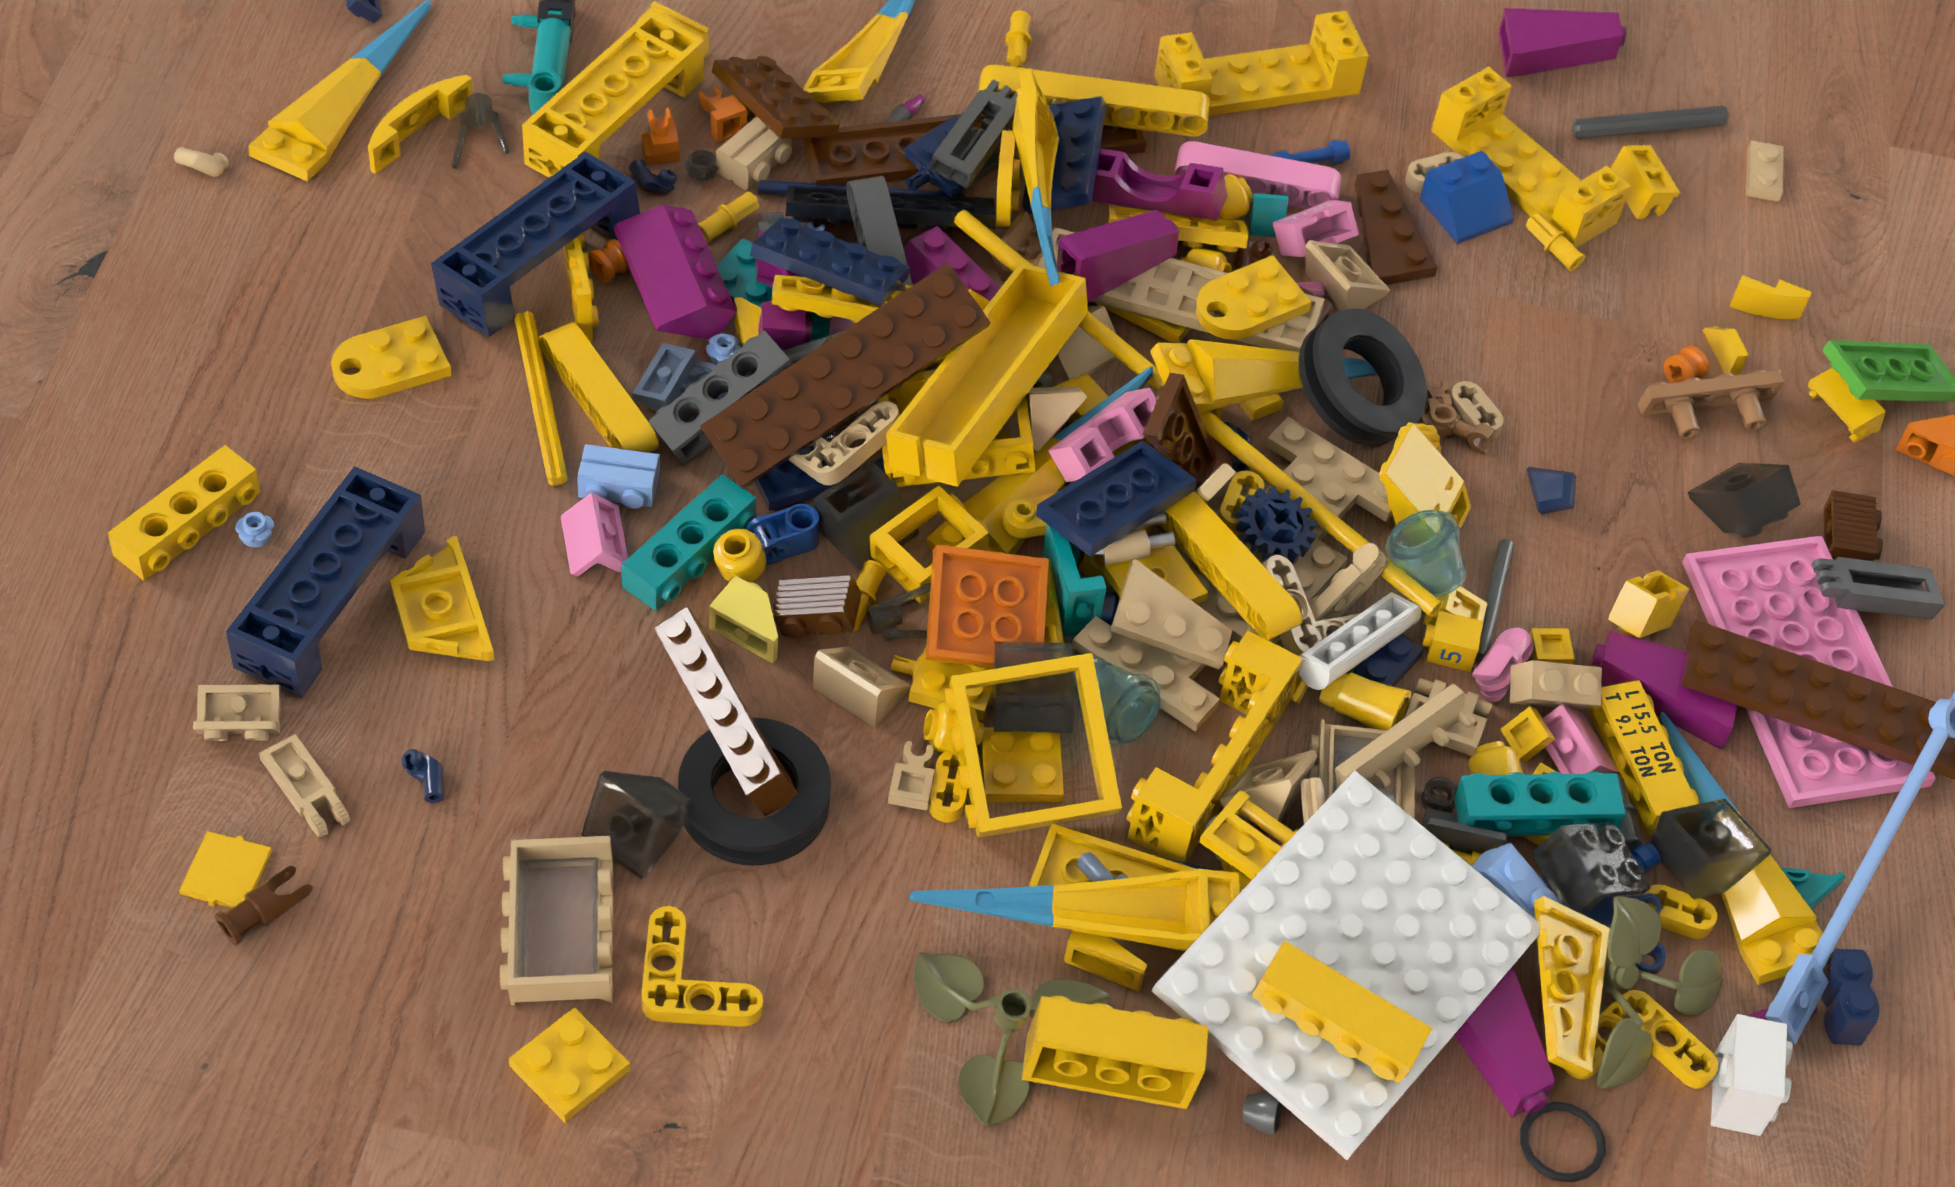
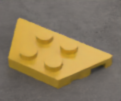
M457 536L446 540V547L433 557L429 554L425 555L411 569L402 571L390 580L392 595L409 650L482 661L494 660V650Z

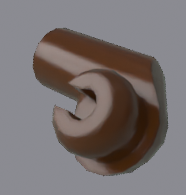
M1259 239L1258 241L1247 243V248H1239L1236 252L1234 271L1267 258L1272 252L1271 243L1266 239Z

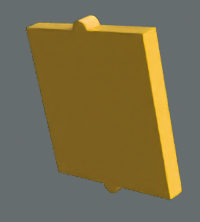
M207 831L180 887V895L207 901L211 907L219 904L233 908L245 900L244 895L257 886L272 853L271 847L244 841L242 836L233 838Z

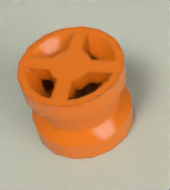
M610 239L605 242L601 250L594 249L588 253L589 267L594 275L603 283L612 281L618 272L625 273L630 270L619 241L616 239Z
M1687 345L1678 354L1667 358L1663 368L1669 382L1677 383L1693 377L1702 378L1709 371V362L1703 351L1698 347Z

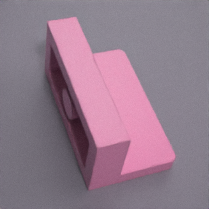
M591 492L561 516L570 573L577 577L596 563L621 572V564L628 559L619 506Z
M1561 704L1543 718L1555 738L1545 748L1561 773L1585 774L1592 771L1604 774L1619 773V770L1582 712Z

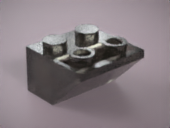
M873 461L814 498V508L819 515V531L860 571H862L865 561H876L871 557L870 535L908 508L897 484ZM918 528L898 543L902 546L918 536Z

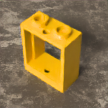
M939 485L870 535L871 557L882 564L887 572L920 604L930 597L932 564L925 569L898 543L900 540L939 513L966 538L955 547L989 551V530L985 523L977 517L973 518L964 509L957 496L954 494L949 495Z

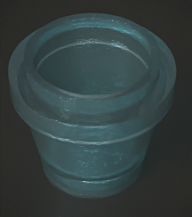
M1424 510L1414 513L1400 521L1387 538L1385 549L1391 562L1397 567L1402 568L1403 571L1435 597L1444 596L1456 590L1467 576L1459 544L1460 528L1454 516L1448 512Z
M1103 658L1093 659L1109 743L1112 746L1130 743L1139 738L1153 723L1160 707V687L1155 680L1144 673L1135 674ZM1075 677L1071 685L1070 696L1081 709Z

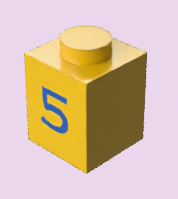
M1438 610L1434 625L1427 623L1423 636L1422 646L1428 647L1426 662L1471 672L1479 650L1483 620Z

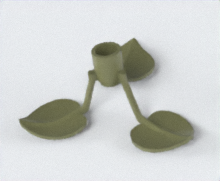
M1613 897L1614 915L1608 936L1603 983L1606 984L1604 992L1612 995L1631 1019H1622L1614 1027L1608 1038L1596 1086L1600 1088L1622 1085L1637 1078L1646 1068L1652 1052V1037L1649 1032L1641 1030L1643 1020L1618 990L1631 989L1637 983L1638 978L1678 989L1674 1001L1675 1009L1684 1015L1696 1016L1712 1006L1719 995L1722 985L1721 975L1723 974L1721 960L1716 953L1708 949H1698L1685 959L1680 969V981H1673L1638 970L1635 963H1640L1643 958L1642 954L1651 952L1659 941L1661 920L1656 910L1650 905L1630 897Z
M920 952L915 962L914 984L917 996L923 1008L934 1018L945 1022H955L963 1016L966 1007L971 1011L994 1007V1022L1003 1030L997 1057L995 1059L986 1054L972 1057L964 1064L958 1079L959 1092L964 1103L977 1119L987 1126H994L1007 1121L1020 1109L1027 1097L1029 1081L1022 1080L1023 1064L1012 1060L1004 1061V1057L1012 1032L1018 1031L1024 1026L1028 1015L1033 1019L1036 1012L1034 1007L1037 1009L1041 996H1063L1073 1002L1089 1005L1095 1003L1107 1004L1110 999V995L1107 992L1089 983L1070 979H1055L1047 981L1037 988L1032 998L1033 1003L1024 991L1015 988L1004 991L999 997L993 995L989 1000L974 1003L982 994L984 981L980 969L972 961L953 954Z

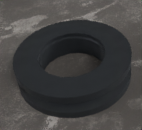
M1344 309L1334 313L1306 335L1300 348L1298 360L1301 382L1308 400L1317 414L1336 433L1357 444L1378 446L1396 438L1400 428L1406 426L1408 422L1416 424L1421 418L1427 401V385L1421 363L1406 338L1388 321L1366 310ZM1343 349L1351 350L1361 355L1374 368L1381 380L1384 391L1383 405H1376L1364 399L1353 388L1345 375L1342 363Z
M753 718V720L783 765L799 794L793 798L789 806L776 815L760 819L740 817L727 811L716 800L713 791L718 779L732 768L711 730L702 734L690 746L679 769L678 808L686 831L705 851L715 857L735 864L750 866L768 865L784 861L799 854L820 834L829 813L831 775L822 751L811 738L800 730L786 723L767 718Z

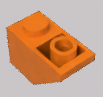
M1955 415L1908 423L1895 450L1955 477Z

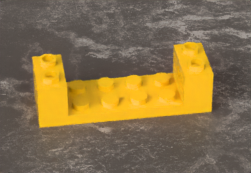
M1346 10L1317 14L1310 44L1205 59L1192 32L1161 36L1154 76L1158 86L1199 91L1207 95L1210 99L1209 116L1360 94L1369 55Z
M649 11L522 124L524 163L550 178L584 152H588L600 160V145L663 87L685 98L704 80L705 40L660 15Z
M1487 67L1442 92L1431 131L1463 157L1483 150L1502 172L1508 198L1530 217L1536 213H1541L1559 231H1565L1567 233L1566 238L1576 248L1618 223L1631 185L1607 165L1583 180L1574 175L1504 115L1512 85L1493 69Z
M1247 630L1239 643L1236 641L1231 643L1224 657V662L1228 664L1223 669L1218 683L1223 685L1220 701L1247 716L1245 718L1241 716L1237 718L1229 734V737L1232 739L1227 746L1220 744L1211 760L1213 768L1209 774L1202 772L1194 787L1157 767L1147 780L1144 778L1139 780L1131 795V799L1135 802L1126 818L1127 821L1131 822L1128 839L1163 858L1187 863L1199 844L1206 824L1210 819L1218 815L1223 807L1219 800L1220 797L1249 767L1291 702L1303 658Z

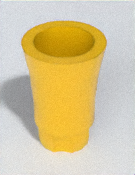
M1351 672L1350 674L1345 673L1322 689L1319 701L1335 708V712L1350 717L1371 729L1389 730L1404 719L1412 692L1411 690L1375 682Z

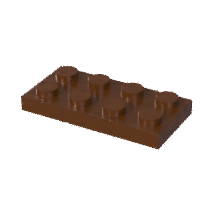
M759 56L757 59L730 57L729 60H714L711 72L780 139L837 136L840 124L829 115L828 110L821 107L811 97L810 93L803 90L794 81L792 76L786 74L772 58Z

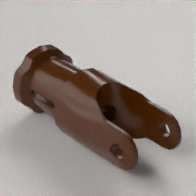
M294 866L286 867L244 895L245 900L227 912L219 911L215 914L218 926L232 944H239L242 942L243 935L260 924H269L311 894L313 890L311 884H306L291 894L277 895L274 893L279 886L295 875L296 868Z

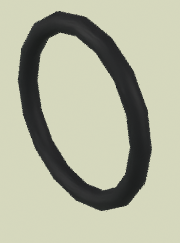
M1547 1103L1542 1109L1532 1114H1527L1520 1128V1146L1527 1161L1539 1173L1556 1181L1575 1182L1587 1179L1600 1168L1606 1155L1605 1137L1599 1124L1585 1110L1570 1103ZM1554 1110L1570 1112L1580 1117L1592 1129L1597 1140V1153L1593 1162L1584 1170L1574 1173L1556 1172L1543 1165L1533 1154L1529 1144V1129L1537 1117Z

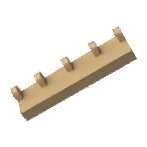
M1451 684L1335 768L1337 789L1354 770L1371 784L1375 783L1380 788L1385 789L1391 784L1387 773L1403 762L1414 768L1420 763V758L1416 752L1431 741H1435L1440 746L1447 744L1450 739L1445 731L1456 723L1461 722L1466 727L1473 725L1476 720L1474 715L1464 706V692L1455 684Z

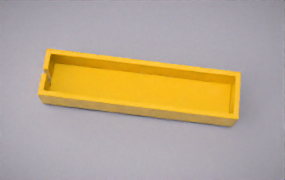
M1020 263L983 310L990 321V326L947 355L887 431L886 439L890 469L919 477L925 472L927 473V479L958 487L1088 314L1086 278L1058 272L1060 283L1050 286L1045 268Z

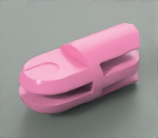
M1518 627L1510 628L1501 633L1474 671L1473 675L1485 700L1492 703L1503 698L1510 688L1511 665L1527 662L1530 658L1534 644L1527 630Z

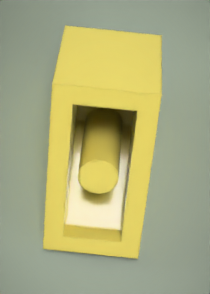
M735 575L709 606V629L773 664L777 660L778 634L768 593L763 591L756 583L747 582Z

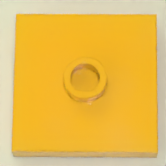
M1174 545L1150 549V557L1137 559V561L1194 603L1200 604L1207 601V590ZM1133 560L1104 565L1103 574L1119 597H1121L1127 573Z

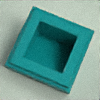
M1254 193L1249 215L1251 235L1276 237L1273 222L1286 218L1288 196Z

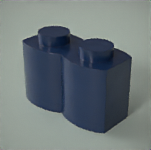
M1835 949L1822 970L1829 981L1821 996L1824 1005L1827 1007L1824 1015L1825 1030L1833 1044L1862 1045L1877 1023L1880 1015L1877 995L1870 986L1873 980V967L1864 950Z

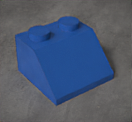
M1483 150L1427 171L1420 200L1457 244L1513 222L1514 217L1502 172Z

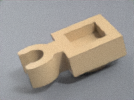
M907 741L903 749L904 764L895 763L888 804L927 811L935 769L928 768L933 760V746L927 745L926 753L922 756H916L911 752L912 741Z

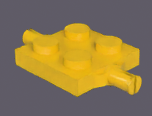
M926 647L924 653L918 657L917 661L894 655L891 664V671L912 676L913 683L908 701L935 708L941 702H946L944 689L950 688L951 676L997 669L926 660ZM1000 683L966 689L969 707H973L976 710L978 720L983 721L988 706L995 698L1018 704L1022 688Z

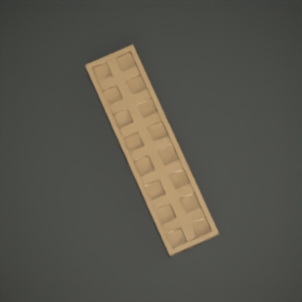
M1054 227L1052 239L1056 265L1059 239L1075 232ZM1042 255L1037 267L1046 269L1044 258ZM1169 258L1092 300V302L1208 332L1200 325L1196 317L1195 310L1198 293L1206 283L1228 273ZM1306 294L1312 302L1310 312L1250 337L1237 339V341L1263 348L1300 352L1306 335L1317 326L1323 309L1324 299ZM1219 311L1209 312V314L1213 317L1225 316L1222 312Z

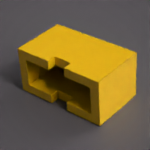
M1659 570L1646 574L1644 579L1639 576L1626 580L1609 614L1608 620L1618 625V630L1621 633L1635 638H1641L1672 626L1690 588Z

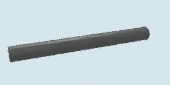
M1503 539L1499 542L1486 598L1487 607L1481 631L1479 650L1475 658L1477 662H1481L1491 648L1514 543L1508 539Z

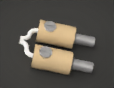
M1160 512L1097 552L1096 554L1098 555L1102 554L1104 565L1131 561L1134 558L1136 560L1150 557V549L1175 545L1173 532L1148 536L1146 530H1142L1144 527L1165 524V512Z

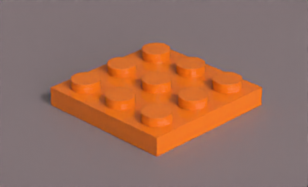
M936 544L933 549L925 659L991 668H1003L1043 661L1049 559Z

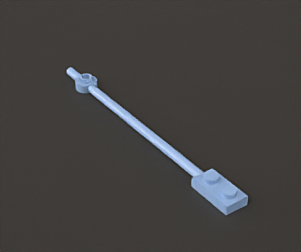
M1955 691L1950 699H1939L1931 708L1928 719L1933 731L1812 955H1798L1791 970L1787 972L1785 981L1774 1001L1769 1005L1766 1014L1767 1020L1787 1024V1041L1792 1042V1044L1797 1043L1829 983L1822 971L1946 739L1955 738Z

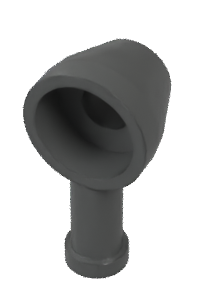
M1268 1091L1247 1095L1243 1106L1242 1121L1262 1133L1275 1136L1278 1131L1283 1104Z

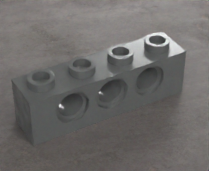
M764 330L758 336L748 339L742 348L730 358L720 361L713 371L699 382L689 385L685 392L671 404L661 407L648 422L664 444L684 466L711 445L700 428L701 424L793 364ZM756 370L751 376L745 377L749 371ZM728 392L723 398L716 399L720 394ZM698 415L694 421L687 422L692 416Z

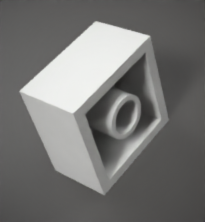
M1737 1014L1714 1053L1719 1066L1713 1078L1711 1126L1761 1136L1768 1123L1775 1122L1780 1104L1787 1103L1790 1096L1791 1079L1785 1078L1786 1066L1789 1065L1791 1060L1792 1042L1787 1041V1024Z

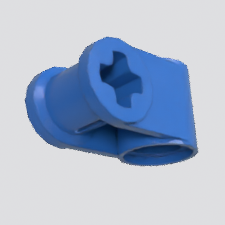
M797 504L769 515L758 516L745 527L746 530L754 533L761 541L766 555V565H772L783 559L810 552L818 546L820 540L818 512L814 507L807 504Z

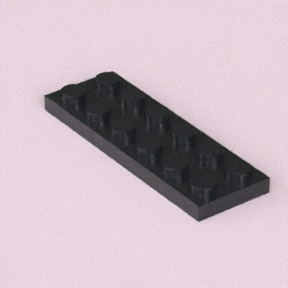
M788 185L785 216L793 217V219L799 222H812L814 218L827 219V222L838 225L847 224L848 220H853L846 189ZM889 192L897 226L900 228L915 229L918 225H932V228L938 226L942 231H950L953 227H958L954 224L957 214L962 210H966L988 229H995L996 210L994 198L954 196L950 198L948 195Z

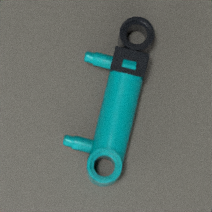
M540 0L538 15L522 14L512 16L513 26L538 29L531 74H504L502 81L505 85L528 87L529 108L533 114L564 88L569 44L572 43L574 19L576 16L575 0Z

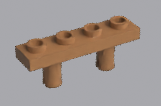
M1759 369L1743 375L1733 376L1730 373H1726L1716 378L1702 380L1693 377L1683 382L1669 384L1661 381L1648 386L1637 405L1641 416L1672 413L1680 439H1691L1696 437L1701 431L1694 409L1733 404L1738 406L1745 430L1755 431L1761 429L1767 423L1760 401L1772 400L1784 383L1780 370L1766 372L1763 369Z

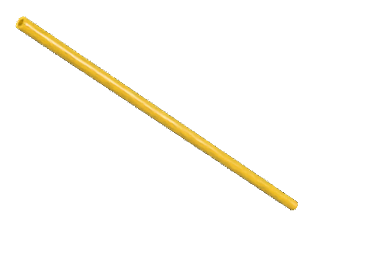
M962 210L955 217L954 224L1012 272L1020 263L1032 265L966 210ZM1088 311L1079 327L1137 375L1147 368L1153 367L1152 377L1147 383L1158 392L1159 388L1164 386L1157 367ZM1199 412L1209 435L1267 483L1275 486L1279 493L1283 494L1287 489L1290 490V498L1292 500L1301 497L1303 499L1300 504L1301 508H1311L1312 513L1309 517L1317 521L1319 526L1348 550L1354 553L1357 549H1361V545L1369 543L1212 412ZM1388 558V566L1382 570L1383 573L1380 576L1412 603L1422 607V611L1429 617H1432L1440 609L1442 602Z

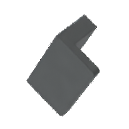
M1426 808L1423 816L1422 826L1442 843L1449 844V848L1467 854H1471L1472 851L1483 854L1487 850L1498 849L1500 846L1505 845L1507 841V834L1458 823L1457 814Z

